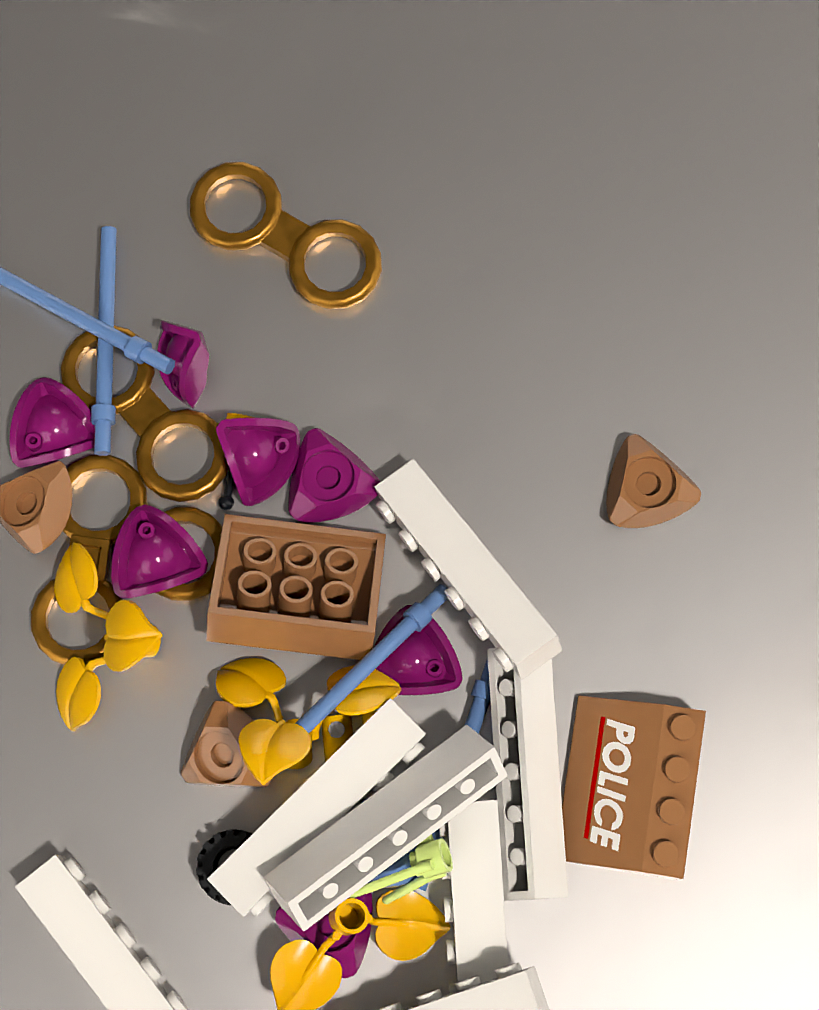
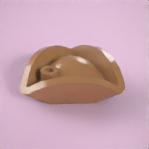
M637 434L628 436L624 440L613 464L607 489V514L609 520L615 526L644 528L661 524L680 516L700 501L701 491L698 486L660 450Z
M61 461L37 468L0 485L1 525L29 552L33 554L42 552L60 536L71 512L72 485L67 468Z
M214 701L198 728L183 764L181 776L185 782L232 787L269 786L271 780L262 785L252 775L245 765L239 749V734L253 719L240 708L234 707L233 704L226 701Z

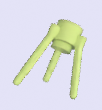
M431 834L416 846L415 851L410 852L409 860L411 867L367 883L349 898H356L413 876L418 877L384 896L382 902L389 904L432 880L447 876V872H451L453 869L452 856L447 843L442 838L434 840Z

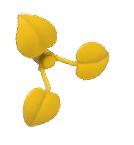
M73 542L66 550L56 572L54 592L57 603L67 613H76L82 606L84 611L105 619L107 633L104 635V640L106 641L104 657L90 660L87 664L80 657H72L63 666L58 677L56 687L58 709L68 729L76 732L77 728L87 724L92 719L100 703L101 686L98 676L93 672L94 669L106 664L112 671H126L143 657H154L159 651L163 635L156 626L149 622L141 608L133 601L120 600L114 604L109 612L99 609L90 603L89 599L95 595L98 588L97 569L85 547L80 543Z
M244 658L230 662L217 671L216 690L223 701L233 704L234 707H253L262 703L265 698L270 702L276 722L269 719H257L247 724L239 734V749L245 765L252 775L262 785H265L275 775L287 768L302 769L312 762V741L319 739V730L323 720L309 734L302 726L295 724L299 719L285 721L277 697L273 694L285 687L286 677L284 672L271 661L260 658ZM355 665L347 666L334 672L327 680V690L329 691ZM375 669L335 709L342 715L366 714L382 707L390 698L392 700L396 698L401 692V687L395 680Z
M394 890L382 894L376 902L378 918H374L369 914L367 906L362 901L355 898L346 899L330 911L329 923L334 931L320 945L318 950L307 940H294L284 944L274 955L270 966V982L277 1010H315L333 997L340 986L342 967L335 958L324 954L342 935L348 936L359 933L365 929L367 924L377 926L375 942L378 948L391 959L406 961L424 954L439 938L450 930L451 926L449 922L445 923V916L431 901L413 891L389 904H384L382 899Z

